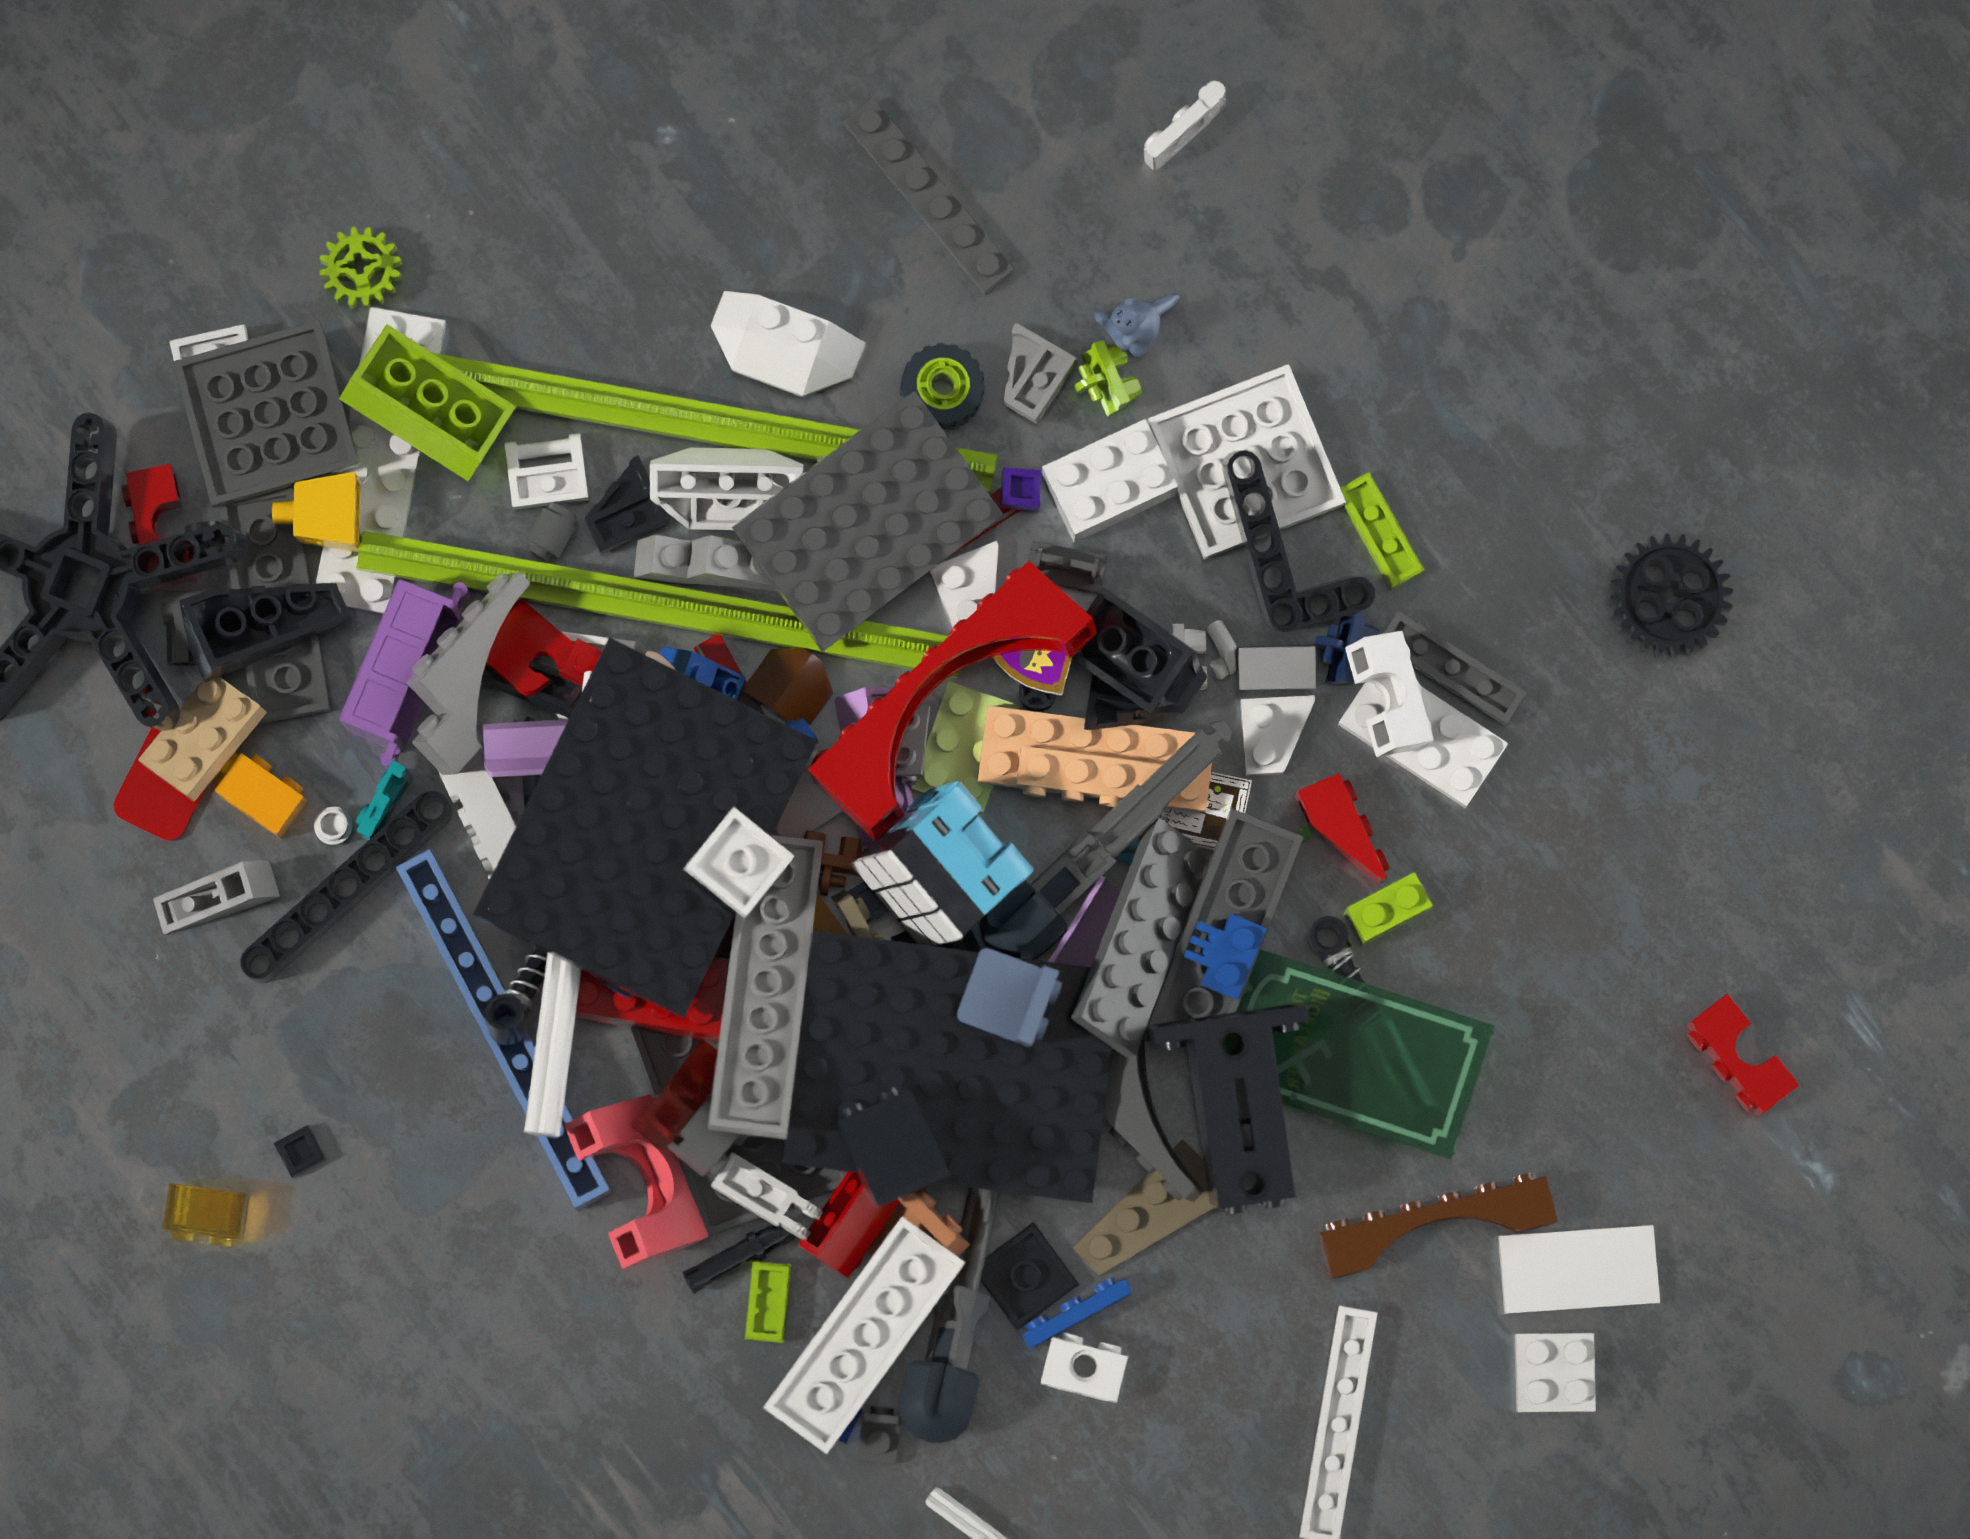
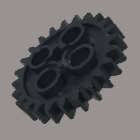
M1666 533L1662 544L1659 545L1655 537L1650 536L1648 539V549L1638 542L1634 546L1636 557L1627 552L1623 555L1622 559L1628 567L1622 565L1615 567L1614 572L1622 579H1614L1609 583V586L1618 590V593L1610 595L1608 602L1619 604V607L1612 612L1611 616L1615 618L1623 617L1624 621L1619 626V631L1629 628L1633 631L1628 642L1632 643L1639 637L1643 640L1641 651L1645 652L1653 644L1656 645V656L1660 657L1666 647L1670 649L1672 658H1676L1682 646L1685 652L1691 655L1694 652L1693 642H1696L1701 648H1705L1708 645L1705 634L1716 638L1720 633L1714 624L1725 626L1728 619L1720 612L1730 611L1733 605L1724 601L1723 598L1731 596L1734 591L1732 588L1723 587L1722 584L1731 576L1729 573H1718L1717 570L1723 564V560L1715 562L1709 560L1713 552L1712 548L1707 549L1703 553L1698 551L1700 540L1697 539L1689 547L1686 546L1684 534L1680 536L1677 543H1672L1669 533ZM1650 565L1661 567L1665 573V579L1660 582L1651 580L1646 573V568ZM1684 574H1697L1702 580V587L1699 589L1689 588L1684 582ZM1642 586L1656 593H1641L1638 591V587ZM1668 588L1674 589V596L1679 597L1673 603L1667 602L1668 596L1662 594ZM1685 598H1700L1703 599L1704 604L1699 605L1696 602L1687 600ZM1642 602L1653 603L1658 610V616L1655 618L1644 617L1639 610V604ZM1681 609L1691 611L1695 617V624L1692 626L1682 625L1677 619V611Z

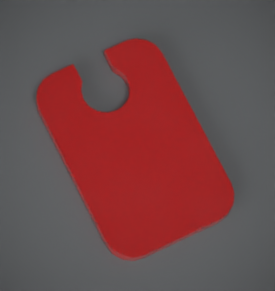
M517 599L500 626L489 651L486 666L518 693L526 696L535 695L550 683L549 679L542 673L531 670L529 667L531 661L538 656H549L555 661L556 667L561 670L574 642L525 601Z
M151 728L114 800V811L120 819L163 840L176 841L185 833L207 787L193 802L138 760L161 732Z

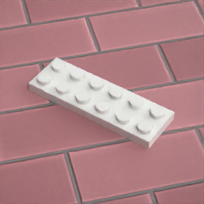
M901 1217L763 1408L828 1454L964 1266L965 1262Z

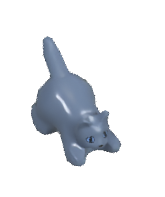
M1172 293L1151 303L1144 300H1133L1130 297L1118 304L1115 310L1098 312L1094 314V318L1111 335L1122 351L1125 352L1128 349L1138 358L1149 350L1150 344L1159 335L1160 316L1177 303L1179 295Z

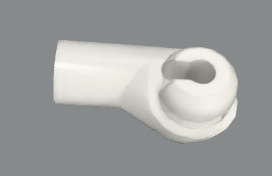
M1219 620L1211 623L1206 631L1215 644L1220 657L1211 661L1210 668L1215 678L1222 680L1227 675L1231 677L1237 670V645L1223 621Z

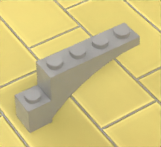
M653 535L640 539L637 542L634 578L666 584H704L777 591L742 541L711 535L693 541Z
M521 572L501 573L495 577L487 586L489 593L481 601L476 600L462 613L464 620L456 628H449L437 640L439 647L431 655L423 656L414 664L411 669L414 674L406 681L413 691L436 714V716L434 714L429 716L420 724L417 729L420 734L412 743L442 775L458 774L482 747L477 742L476 731L477 706L482 675L489 651L501 624L514 603L530 585V582Z

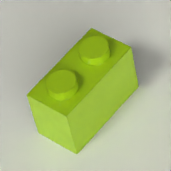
M1414 872L1347 907L1344 915L1362 947L1429 912L1433 905Z

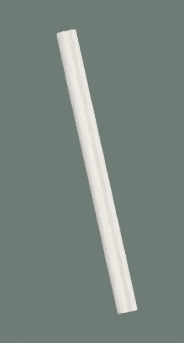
M592 671L584 672L582 691ZM550 953L547 955L524 1132L537 1136L560 1137L581 969Z

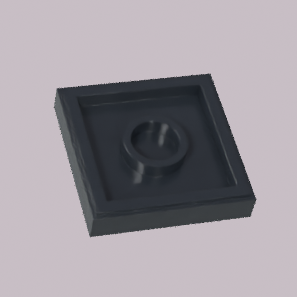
M1034 1222L985 1257L980 1280L1017 1331L1080 1285Z

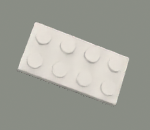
M1365 683L1338 723L1339 726L1371 747L1373 745L1366 720L1385 711L1386 698L1382 690L1373 683ZM1420 686L1422 701L1426 715L1431 722V732L1434 740L1415 750L1386 756L1466 808L1508 743Z

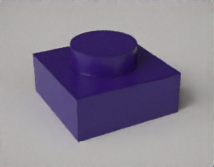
M1004 467L1002 470L1000 508L1038 511L1040 508L1042 470Z

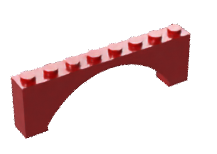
M1030 561L1021 568H1015L1008 574L1004 584L994 594H987L979 602L977 610L971 616L958 621L952 627L949 636L939 646L934 645L926 651L919 665L912 671L903 673L895 682L894 688L885 697L875 699L868 707L867 713L856 724H849L841 732L839 740L828 750L820 751L814 757L811 766L808 768L813 782L876 842L879 841L904 817L900 804L896 799L895 791L898 752L912 717L930 693L947 678L963 668L983 659L1001 654L1020 651H1051L1064 653L1068 658H1072L1097 634L1093 618Z

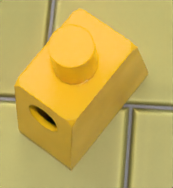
M355 472L296 482L294 484V501H273V524H293L294 537L301 543L358 552L360 543L361 480Z

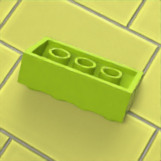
M388 324L385 325L339 397L347 405L467 481L470 480L516 407Z

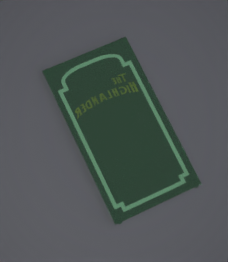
M1260 949L1236 1012L1300 1003L1307 1005L1309 1021L1300 1022V1030L1281 1033L1272 1031L1282 1104L1452 1160L1491 1038L1495 1033V1025ZM1233 1032L1227 1034L1222 1046L1226 1053L1232 1051L1237 1044V1039Z

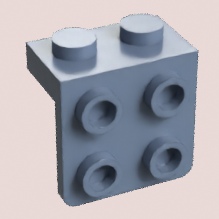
M989 948L982 949L978 954L957 1011V1018L962 1023L1021 1045L1031 1046L1034 1039L1041 1041L1049 1019L1044 1018L1043 1014L1047 1003L1054 1004L1062 985V982L1056 980L1059 971L1047 966L1040 968Z

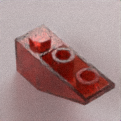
M705 1039L698 1043L631 1125L660 1151L675 1139L713 1090L718 1050Z

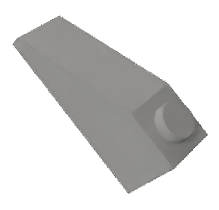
M258 860L242 861L153 898L163 935H168L253 908L280 897L270 861Z

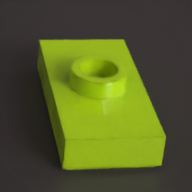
M753 1261L745 1340L784 1343L792 1265Z

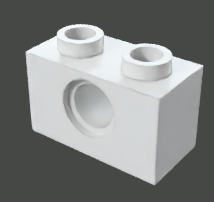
M1062 1332L1060 1339L1052 1337L1040 1385L1116 1403L1128 1356L1120 1355L1121 1347L1102 1342L1098 1343L1097 1349L1082 1345L1084 1338ZM1089 1356L1094 1360L1096 1371L1091 1377L1082 1378L1075 1373L1073 1364L1078 1357Z

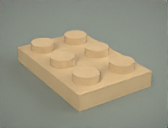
M220 677L207 682L202 681L181 706L180 718L177 724L167 731H161L138 760L194 802L267 712L259 704Z

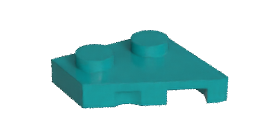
M394 760L380 779L371 803H367L357 817L356 823L359 824L357 832L367 840H370L385 826L413 780L408 769Z

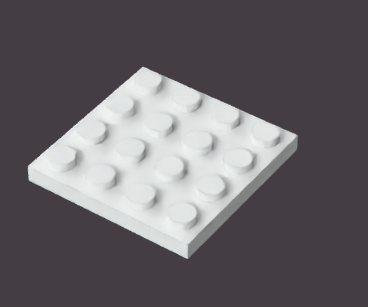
M1289 364L1148 418L1150 429L1177 482V495L1204 560L1243 545L1222 469L1224 459L1233 451L1247 450L1258 456L1280 530L1346 504ZM1240 456L1234 461L1233 472L1238 478H1244L1250 473L1251 464L1247 458ZM1251 493L1244 498L1243 508L1249 515L1256 514L1260 510L1261 500L1256 494ZM1261 530L1256 533L1253 541L1270 534L1265 530Z

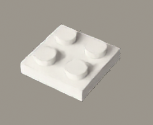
M733 807L684 870L745 918L794 858V855Z
M1594 1333L1515 1334L1516 1412H1596Z

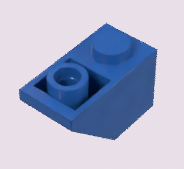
M670 647L662 648L660 655L676 671L738 701L746 678L745 676L693 651Z

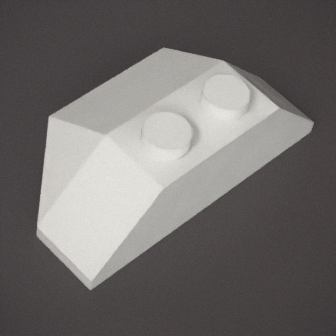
M724 291L711 323V328L733 372L801 397L827 389L840 382L843 383L851 380L866 345L862 340L828 320L755 294Z
M690 447L650 461V499L688 529L733 530L732 526L803 474V464L767 449Z

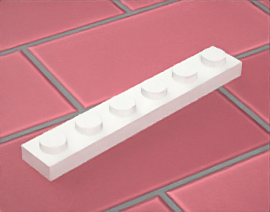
M1338 1306L1299 1538H1340L1377 1312Z

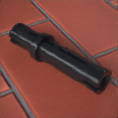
M773 1224L756 1233L750 1231L745 1234V1239L683 1271V1277L692 1293L695 1294L757 1259L759 1261L766 1259V1254L795 1240V1235L780 1225L776 1227Z

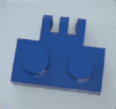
M1229 913L1223 930L1198 921L1196 929L1202 933L1209 934L1206 941L1192 935L1190 943L1204 949L1201 955L1195 951L1186 950L1184 957L1207 967L1200 985L1238 1000L1267 928Z

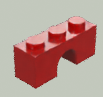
M171 464L126 472L127 484L122 485L121 488L126 508L132 507L134 521L128 522L132 543H139L140 546L163 539L157 536L156 525L158 519L167 511L183 508L175 469ZM188 546L183 553V560L185 563L192 560L189 558L188 549L190 546ZM158 555L151 557L148 561L147 569L149 573L158 568ZM196 574L154 585L150 588L154 590L197 581Z
M1727 993L1686 1025L1691 1031L1687 1036L1700 1052L1706 1050L1715 1061L1711 1066L1718 1077L1725 1083L1730 1080L1739 1092L1735 1096L1740 1105L1748 1113L1754 1111L1757 1116H1760L1800 1084L1777 1055L1772 1056L1761 1065H1749L1739 1058L1735 1049L1736 1039L1745 1028L1751 1025V1022Z

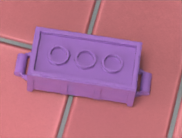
M400 579V581H397L339 719L349 733L387 748L386 752L382 753L380 757L381 763L387 770L393 760L398 762L400 753L404 752L425 703L406 681L414 674L411 670L414 664L423 656L431 655L439 647L437 644L439 637L449 628L457 627L463 605L470 599V592L464 583H456L452 588L453 596L451 599H448Z

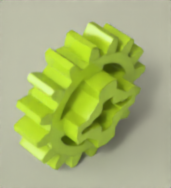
M355 226L351 227V236L345 237L339 231L337 233L339 242L336 245L332 242L325 244L330 255H320L321 263L328 266V268L319 271L321 279H330L324 285L326 291L330 293L337 290L334 298L339 304L345 298H348L350 309H355L358 301L363 302L366 310L370 309L372 299H376L382 305L385 303L382 295L385 291L391 294L396 292L391 281H400L402 278L401 273L394 270V268L402 265L400 257L392 256L397 251L395 244L390 243L385 246L386 235L381 232L374 238L372 228L368 226L364 234H359ZM364 245L377 249L382 255L380 256L379 253H369L365 250ZM347 249H350V251L347 253L344 259L339 260L340 256ZM358 262H364L366 265L363 274H357L356 272ZM383 276L380 282L374 287H372V284L377 279V277ZM339 280H342V282L350 281L357 287V291L348 289Z

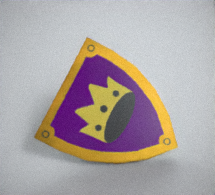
M1020 651L994 656L996 663L1010 677L1026 687L1057 695L1063 694L1072 658H1068L1064 653Z

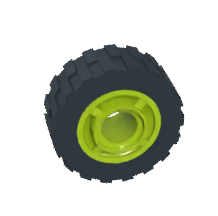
M937 343L935 346L928 345L923 347V350L919 353L916 352L912 356L911 361L907 362L901 379L900 396L904 398L910 392L916 391L941 428L948 429V431L953 430L956 426L966 424L970 417L973 418L977 413L985 389L983 383L984 374L979 368V362L970 356L971 353L966 349L962 350L958 348V345L954 344L944 345V343ZM936 380H946L951 384L953 390L948 394L942 395L933 389L932 384Z

